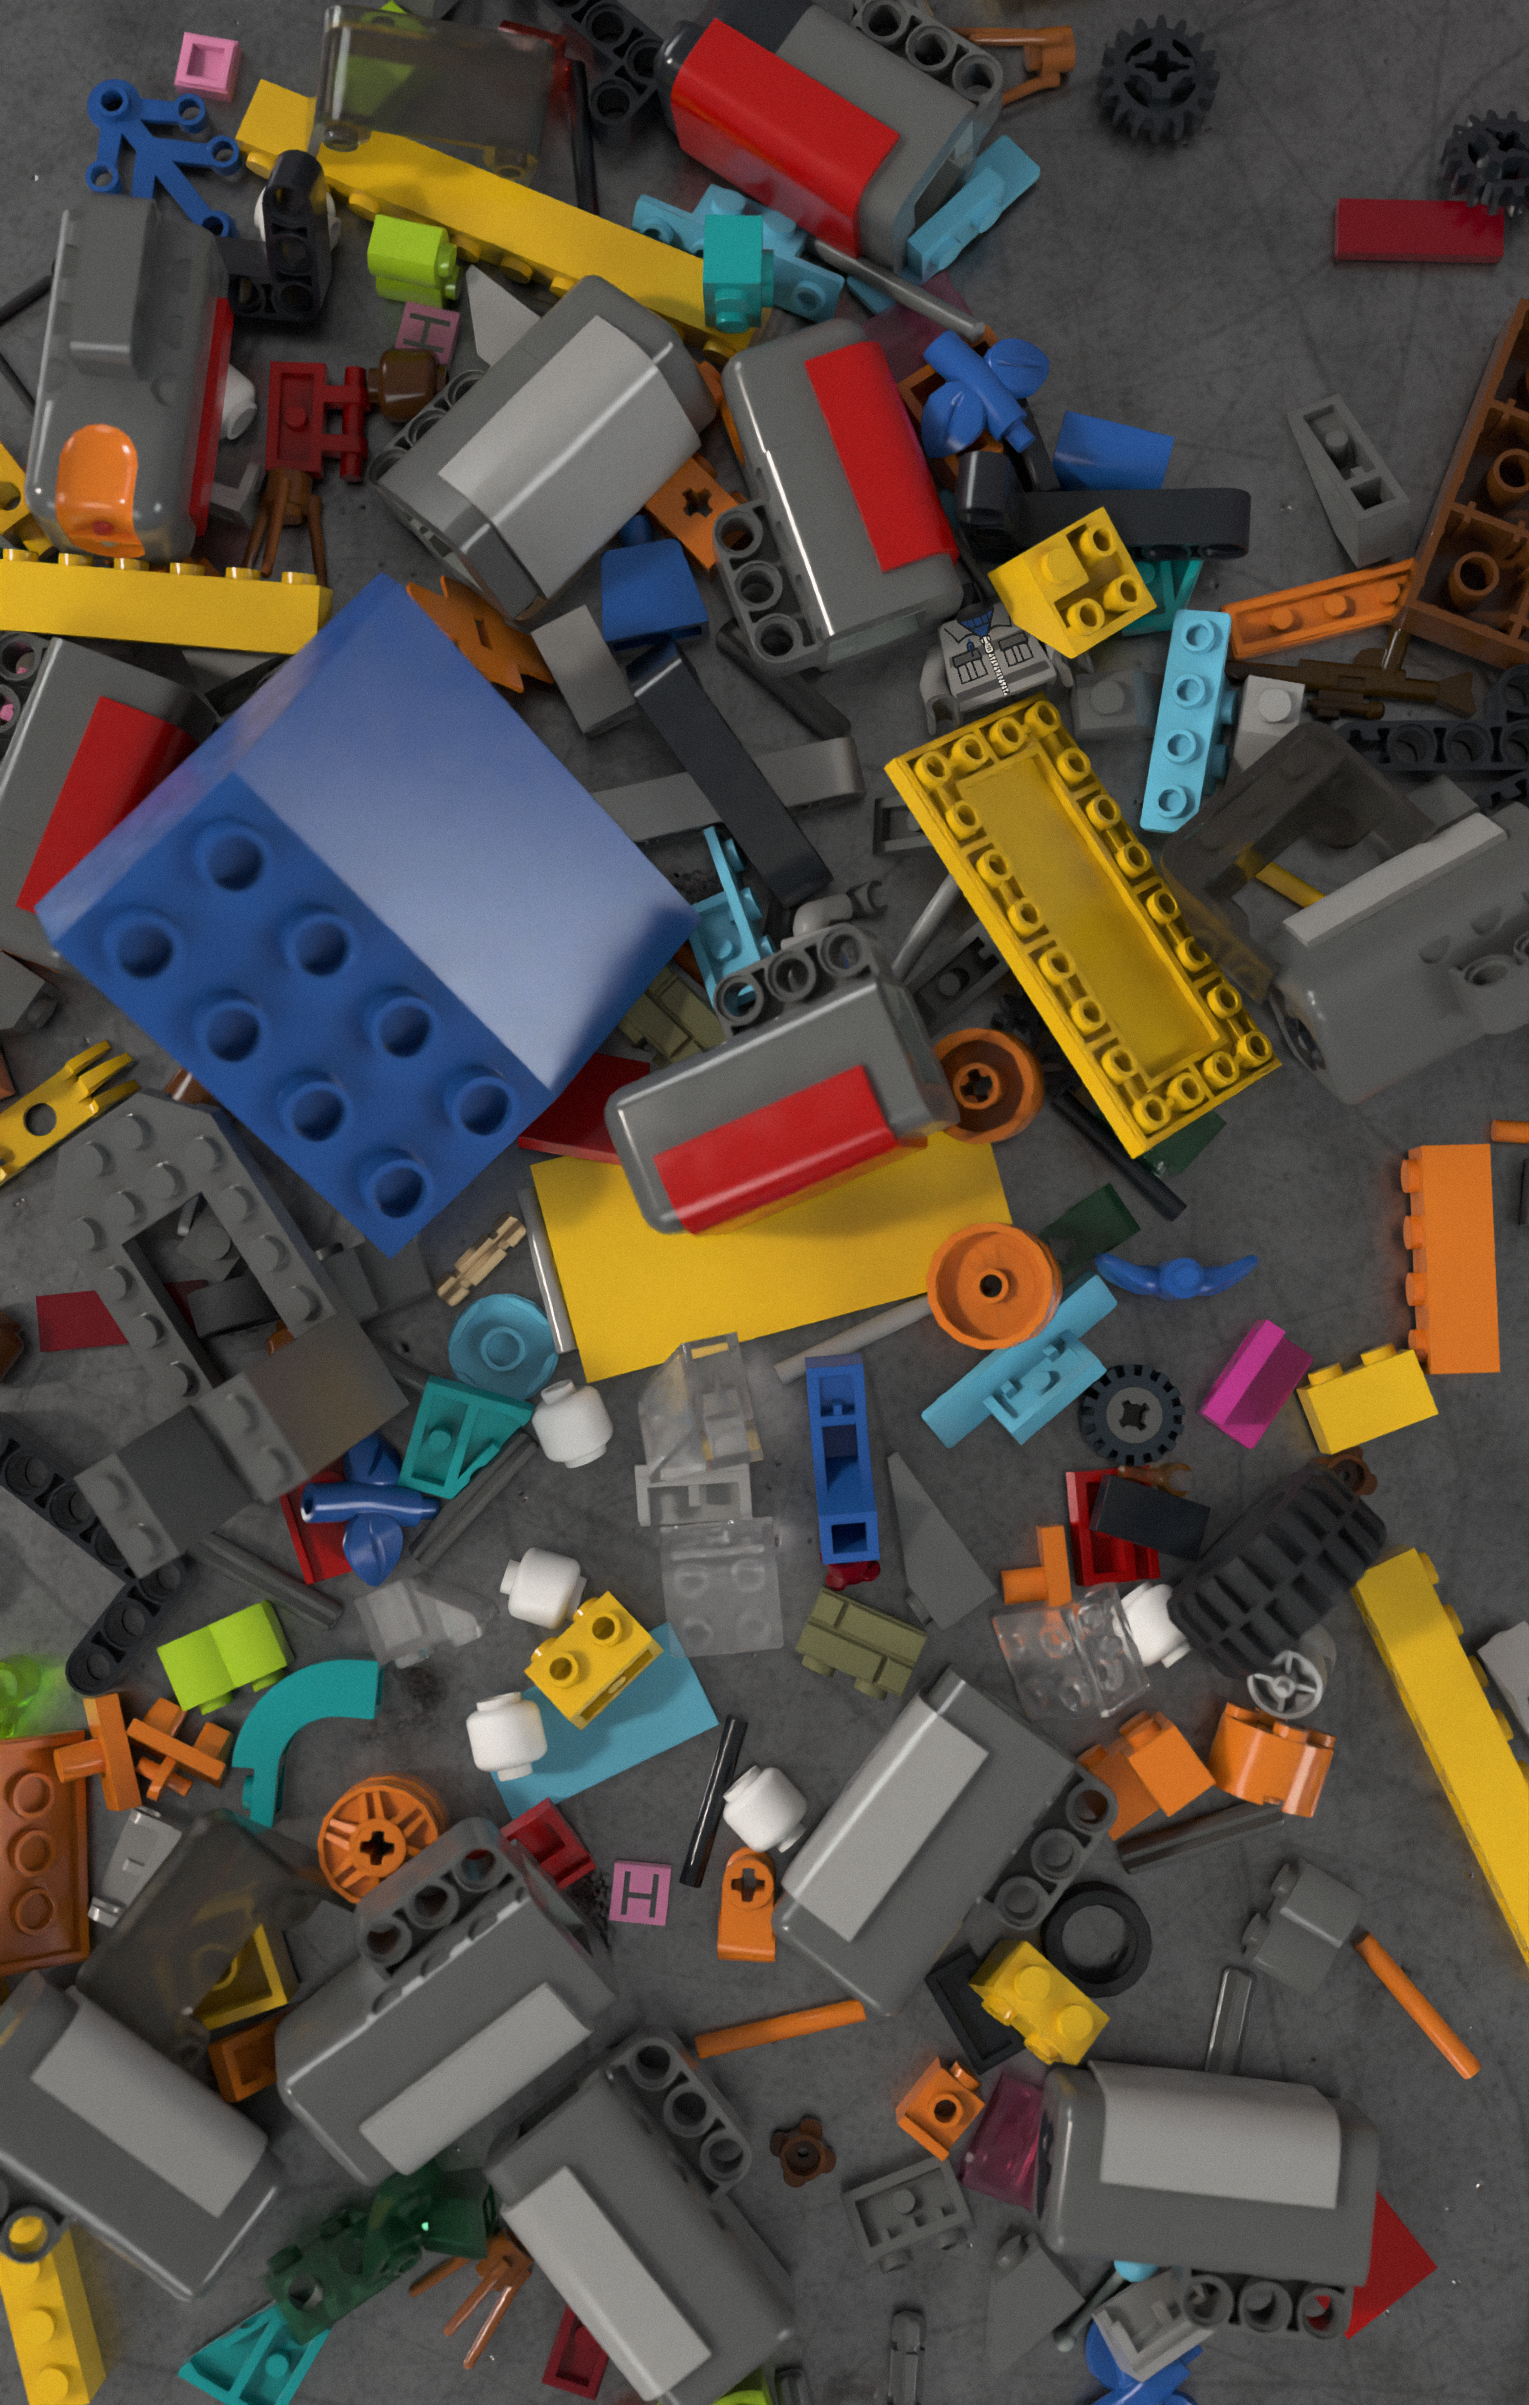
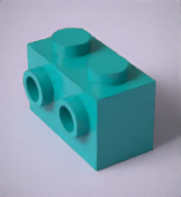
M705 214L702 282L705 326H716L717 330L724 333H744L749 330V327L761 328L762 307L773 308L774 249H763V216Z

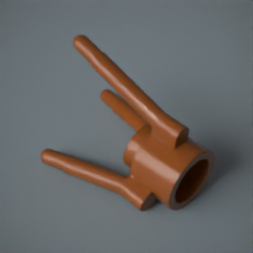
M1070 25L1034 29L950 27L952 31L976 46H1023L1027 71H1037L1038 76L1003 91L1002 106L1039 89L1060 86V73L1074 70L1076 52L1074 35Z
M274 468L269 471L267 490L261 491L259 510L240 568L252 569L270 518L261 568V576L266 579L270 578L276 560L282 525H298L302 523V517L307 516L314 574L317 575L316 584L328 588L320 522L322 497L311 494L313 478L310 475L291 468Z
M502 2227L496 2235L487 2228L472 2245L425 2275L424 2278L408 2289V2294L411 2297H417L479 2256L480 2261L475 2266V2270L483 2281L444 2327V2335L450 2337L469 2318L492 2289L499 2292L506 2285L463 2362V2366L467 2370L474 2367L519 2288L533 2274L529 2267L535 2259L517 2235L507 2227Z

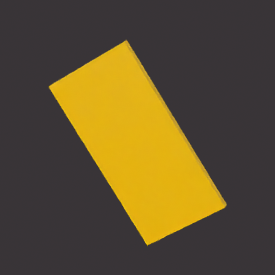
M1043 691L891 760L884 767L887 775L1132 1159L1282 1065L1272 1049L1270 1040L1260 1031L1242 1003L1239 992L1227 980L1213 958L1209 945L1193 927L1181 907L1179 898L1168 888L1152 863L1148 850L1140 844L1122 816L1118 803L1109 796L1093 771L1089 758L1079 749L1061 721L1059 711L1049 702Z
M973 1085V1093L977 1095L975 1085ZM940 1130L927 1136L928 1146L907 1157L726 1235L696 1237L691 1234L666 1235L652 1229L642 1217L623 1167L620 1165L570 1156H562L530 1165L587 1383L926 1293V1277L934 1253L951 1234L972 1224L999 1222L1013 1225L991 1143L971 1144L962 1142Z

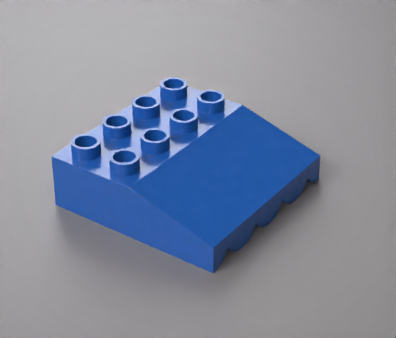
M380 572L34 906L50 944L389 1259H392L561 1095L703 920L405 589L383 572Z

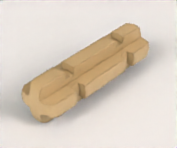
M509 1212L503 1213L491 1226L494 1230L489 1235L484 1233L453 1264L456 1269L452 1273L446 1271L434 1284V1291L448 1305H458L470 1293L468 1288L472 1284L477 1286L507 1255L505 1250L509 1246L514 1248L526 1236L525 1226L513 1214Z

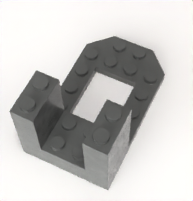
M152 1087L136 1093L59 1147L52 1224L174 1412L166 1420L74 1477L138 1579L185 1552L253 1501L262 1497L267 1504L310 1479L410 1405L223 1109L202 1102L193 1105L171 1098L172 1093ZM201 1193L208 1201L295 1338L226 1382L134 1240L136 1236Z

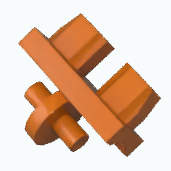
M161 1697L146 1713L142 1721L134 1718L126 1731V1735L130 1737L129 1744L163 1760L162 1764L159 1765L143 1756L135 1769L136 1773L152 1780L147 1797L158 1802L167 1789L186 1797L194 1782L177 1774L178 1769L220 1789L228 1775L225 1763L234 1741L233 1734L213 1723L206 1722L193 1747L175 1739L187 1717V1711L183 1712L180 1706Z

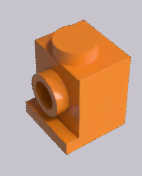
M937 2056L895 2108L897 2124L943 2162L950 2153L949 2149L986 2105L983 2094L979 2090L983 2083L961 2062L956 2060L950 2066ZM941 2100H950L956 2105L948 2117H941L934 2111L936 2104Z

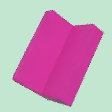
M1268 1319L1255 1322L1195 1410L1196 1414L1249 1449L1256 1446L1313 1361L1310 1354L1283 1337L1286 1332Z

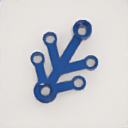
M109 79L98 84L91 91L87 101L89 117L94 126L100 130L96 161L89 165L85 173V180L91 192L120 194L123 182L117 170L123 137H125L136 151L130 196L154 199L158 178L193 224L201 225L206 229L214 225H222L224 227L223 232L219 236L241 238L232 217L223 211H212L176 166L209 168L223 176L233 175L241 168L243 157L236 141L225 135L214 137L208 144L154 138L143 125V123L179 125L181 130L186 133H200L209 123V113L203 100L198 95L192 93L179 96L175 102L140 98L132 84L120 79ZM123 100L122 106L118 110H106V106L110 102ZM195 107L200 110L199 115L195 119L185 120L182 118L184 111L189 108ZM224 149L233 151V156L230 160L226 162L215 160L216 155ZM100 175H113L112 181L107 186H96V180Z

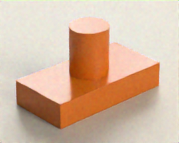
M1060 1523L1036 1525L1040 1567L1000 1571L1004 1605L1044 1601L1048 1638L1053 1643L1077 1641L1064 1526Z
M101 1693L83 1698L91 1740L54 1749L55 1767L61 1783L99 1773L107 1810L121 1812L142 1806L118 1694Z
M294 2003L207 2046L223 2100L227 2103L238 2102L277 2082L274 2031L277 2023L301 2003Z

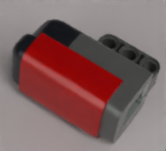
M708 0L693 22L682 20L673 26L658 47L653 63V73L664 119L667 126L678 136L680 148L684 153L769 209L776 210L793 220L798 227L855 260L862 255L897 275L907 266V239L950 201L966 184L976 165V153L979 150V144L1002 110L1003 70L1000 63L991 54L904 0H867L849 25L827 12L825 8L812 0ZM881 28L896 30L894 34L889 36L874 34V32ZM933 56L943 60L934 66L920 63L922 59ZM974 85H981L989 89L987 93L982 95H973L966 90Z

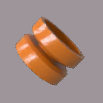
M1008 1223L972 1224L951 1234L934 1253L926 1277L928 1304L938 1324L957 1342L980 1350L1015 1347L1039 1336L1055 1318L1063 1295L1061 1268L1051 1248L1032 1231ZM988 1276H998L1002 1281V1291L998 1296H988L992 1289L985 1285Z

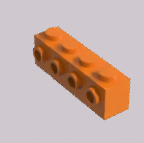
M1490 1144L1424 1145L1408 1150L1409 1159H1404L1401 1165L1402 1189L1404 1193H1410L1411 1216H1406L1404 1219L1403 1237L1406 1249L1413 1250L1414 1271L1409 1272L1406 1277V1298L1409 1306H1415L1416 1329L1409 1331L1408 1349H1414L1423 1374L1500 1372Z

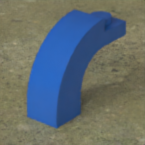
M862 1353L805 1357L822 1564L880 1560Z

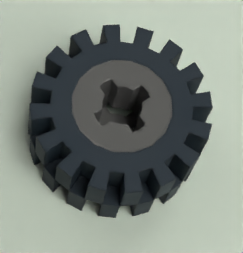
M1125 1364L1110 1367L1106 1373L1082 1394L1084 1398L1078 1410V1415H1081V1424L1079 1426L1082 1434L1088 1440V1445L1104 1459L1124 1466H1145L1146 1463L1159 1461L1163 1458V1454L1167 1451H1172L1177 1445L1175 1440L1178 1434L1182 1435L1185 1426L1182 1425V1415H1186L1185 1405L1180 1403L1179 1396L1181 1394L1177 1386H1173L1168 1381L1170 1378L1164 1373L1157 1372L1153 1367L1146 1365Z

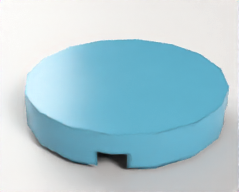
M492 1294L472 1302L456 1318L448 1336L449 1362L457 1382L522 1401L536 1396L552 1380L560 1360V1355L556 1353L546 1312L537 1303L516 1294Z

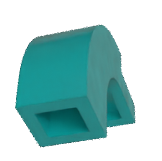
M344 1654L320 1659L285 1677L258 1701L239 1733L231 1766L254 1769V1775H247L245 1778L242 1795L243 1810H251L249 1827L273 1828L282 1820L288 1754L293 1740L306 1724L326 1717L375 1719L382 1713L386 1656Z

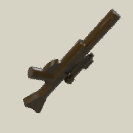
M1399 628L1390 629L1384 649H1363L1354 657L1352 664L1299 659L1297 667L1226 660L1224 672L1230 683L1243 684L1249 675L1305 684L1304 690L1318 691L1317 699L1306 700V708L1316 711V719L1338 721L1340 713L1364 715L1368 719L1381 720L1385 713L1383 702L1370 701L1366 704L1363 703L1364 696L1435 703L1465 718H1471L1477 712L1472 696L1473 674L1469 671L1440 681L1406 678V670L1401 668L1412 634Z

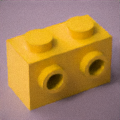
M1389 1343L1360 1354L1364 1364L1346 1371L1342 1370L1340 1363H1336L1308 1374L1311 1384L1298 1388L1296 1391L1320 1453L1335 1454L1439 1414L1414 1349L1396 1351L1393 1343Z
M608 1590L600 1598L595 1596L583 1603L573 1615L572 1621L574 1623L559 1638L554 1636L544 1641L532 1654V1664L524 1670L526 1675L580 1731L664 1651Z
M1001 1939L968 1982V1985L984 1999L982 2002L984 2009L1006 2026L1011 2024L1026 2038L1023 2042L1024 2045L1036 2057L1049 2065L1054 2061L1077 2065L1110 2020L1109 2016L1027 1941Z

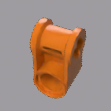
M744 1846L734 1851L727 1860L722 1882V1907L719 1910L718 1960L775 1963L777 1936L772 1930L770 1918L775 1906L776 1868L774 1860L766 1851L754 1852L748 1846ZM744 1868L754 1869V1875L757 1879L755 1887H745V1881L742 1877Z

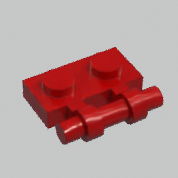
M270 361L265 471L267 474L274 468H291L305 472L313 479H324L325 457L340 459V479L351 482L362 479V461L368 459L369 440L364 438V417L371 407L368 389H366L367 370L365 368L348 366L345 368L344 385H328L329 370L326 363ZM327 409H340L343 411L342 434H326Z

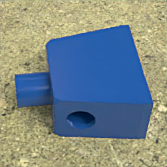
M634 515L619 530L622 548L606 551L601 554L602 632L604 641L611 654L616 655L651 648L669 635H672L676 642L710 636L708 614L678 539L670 538L655 541L650 517L648 515Z

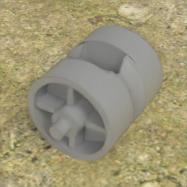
M1318 1623L1311 1631L1306 1632L1289 1650L1281 1653L1275 1661L1266 1667H1261L1257 1673L1247 1677L1249 1693L1262 1710L1278 1718L1296 1719L1311 1713L1317 1707L1337 1659L1336 1645L1330 1633Z

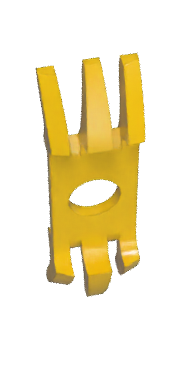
M104 1040L67 1061L65 1066L55 1075L0 1114V1160L3 1158L6 1162L5 1165L0 1166V1187L6 1181L27 1168L26 1165L87 1121L97 1118L113 1104L142 1089L138 1082L133 1079L111 1088L93 1099L90 1096L112 1076L134 1061L128 1052L98 1065L77 1078L76 1075L113 1049L110 1043ZM36 1104H48L56 1113V1125L49 1134L35 1136L26 1127V1114Z

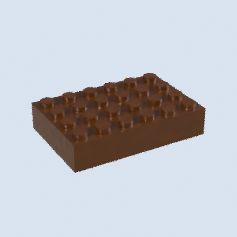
M1524 298L1519 300L1502 325L1388 624L1504 670H1508L1514 665H1529V300Z

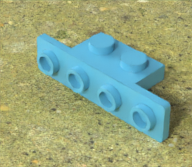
M1007 135L1000 136L976 158L975 168L963 188L907 239V266L899 276L921 287L939 270L948 267L959 255L961 249L979 233L988 230L997 221L1001 213L1039 178L1040 167ZM851 275L848 276V289L880 320L887 319L902 305Z
M712 183L692 214L645 194L641 195L636 202L631 230L703 259L705 214L763 216V249H774L773 304L817 323L834 318L844 278L841 275L799 258L805 249V241L809 233L798 227L796 222L780 212L745 198L734 190L724 189Z
M1179 609L1175 612L1140 825L1145 831L1195 835L1198 831L1203 795H1214L1217 778L1224 779L1229 763V746L1223 745L1226 724H1234L1238 709L1237 690H1232V686L1224 672L1232 626V618L1229 613Z
M711 826L703 830L724 891L691 905L703 920L688 938L709 999L715 1010L713 995L720 980L739 969L776 953L777 949L770 936L767 934L762 937L757 920L764 917V913L751 886L744 887L739 872L747 869L737 842L734 838L726 841L715 826ZM746 986L740 991L737 998L738 1007L757 999L752 986Z
M1093 1269L1087 1270L1063 1291L1055 1318L1039 1336L1015 1347L995 1349L922 1413L921 1417L948 1449L954 1447L991 1414L1022 1445L1107 1372L1100 1360L1079 1340L1082 1335L1117 1305V1301L1101 1277Z

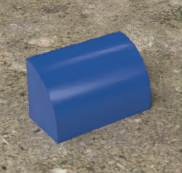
M1066 410L1052 460V466L1060 484L1057 492L1161 489L1175 437Z

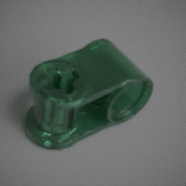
M1108 1183L1068 1210L1069 1213L1041 1230L1037 1236L1050 1248V1243L1047 1240L1050 1236L1056 1242L1064 1239L1069 1242L1071 1248L1065 1253L1068 1262L1064 1265L1061 1260H1057L1062 1275H1066L1095 1258L1097 1253H1107L1139 1232L1141 1228L1112 1184Z

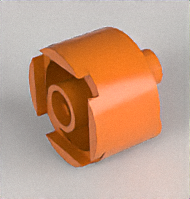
M968 1028L946 1036L934 1047L960 1113V1122L941 1130L943 1133L959 1141L971 1144L1002 1141L1023 1131L1042 1109L1045 1090L1042 1066L1031 1047L1015 1034L999 1029ZM978 1072L982 1077L990 1076L992 1079L993 1087L987 1090L988 1099L985 1095H975L973 1093L972 1086L979 1082Z
M1227 1702L1225 1711L1222 1712L1206 1764V1769L1216 1781L1213 1786L1262 1806L1263 1802L1280 1805L1281 1800H1284L1281 1808L1282 1812L1302 1817H1314L1335 1750L1333 1747L1336 1736L1303 1725L1301 1729L1287 1724L1288 1719L1270 1715L1258 1706H1255V1709H1251L1240 1704Z

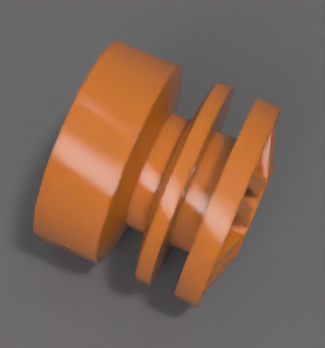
M398 1770L373 1773L354 1784L336 1802L323 1819L317 1841L320 1867L331 1887L349 1902L357 1904L369 1891L450 1829L449 1812L438 1791L419 1776ZM378 1831L384 1832L386 1842L394 1843L385 1855L378 1854L377 1844L369 1843V1840Z

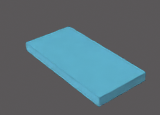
M671 1619L647 1631L664 1651L582 1731L562 1714L537 1685L521 1692L522 1700H532L539 1708L547 1742V1751L542 1758L531 1762L533 1773L527 1776L499 1781L497 1771L490 1772L512 1820L547 1797L555 1805L720 1724L718 1716Z

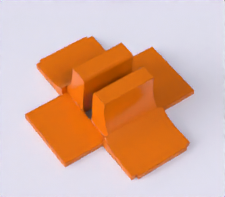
M444 575L440 578L444 596L411 581L407 585V593L490 684L494 681L522 693L524 687L520 674H525L552 685L555 679L532 636L506 625L504 616L478 596L470 587ZM475 619L481 621L478 628L476 627Z

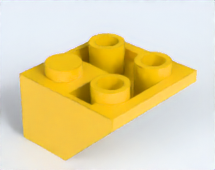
M1103 506L987 573L1013 623L1070 659L1077 657L1157 607Z

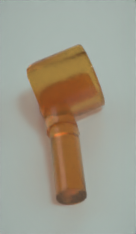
M1173 1461L1166 1462L1159 1468L1152 1469L1121 1465L1118 1469V1476L1126 1480L1157 1485L1158 1489L1162 1492L1184 1497L1189 1491L1173 1489L1170 1484V1476L1177 1469L1191 1472L1192 1470L1186 1464Z

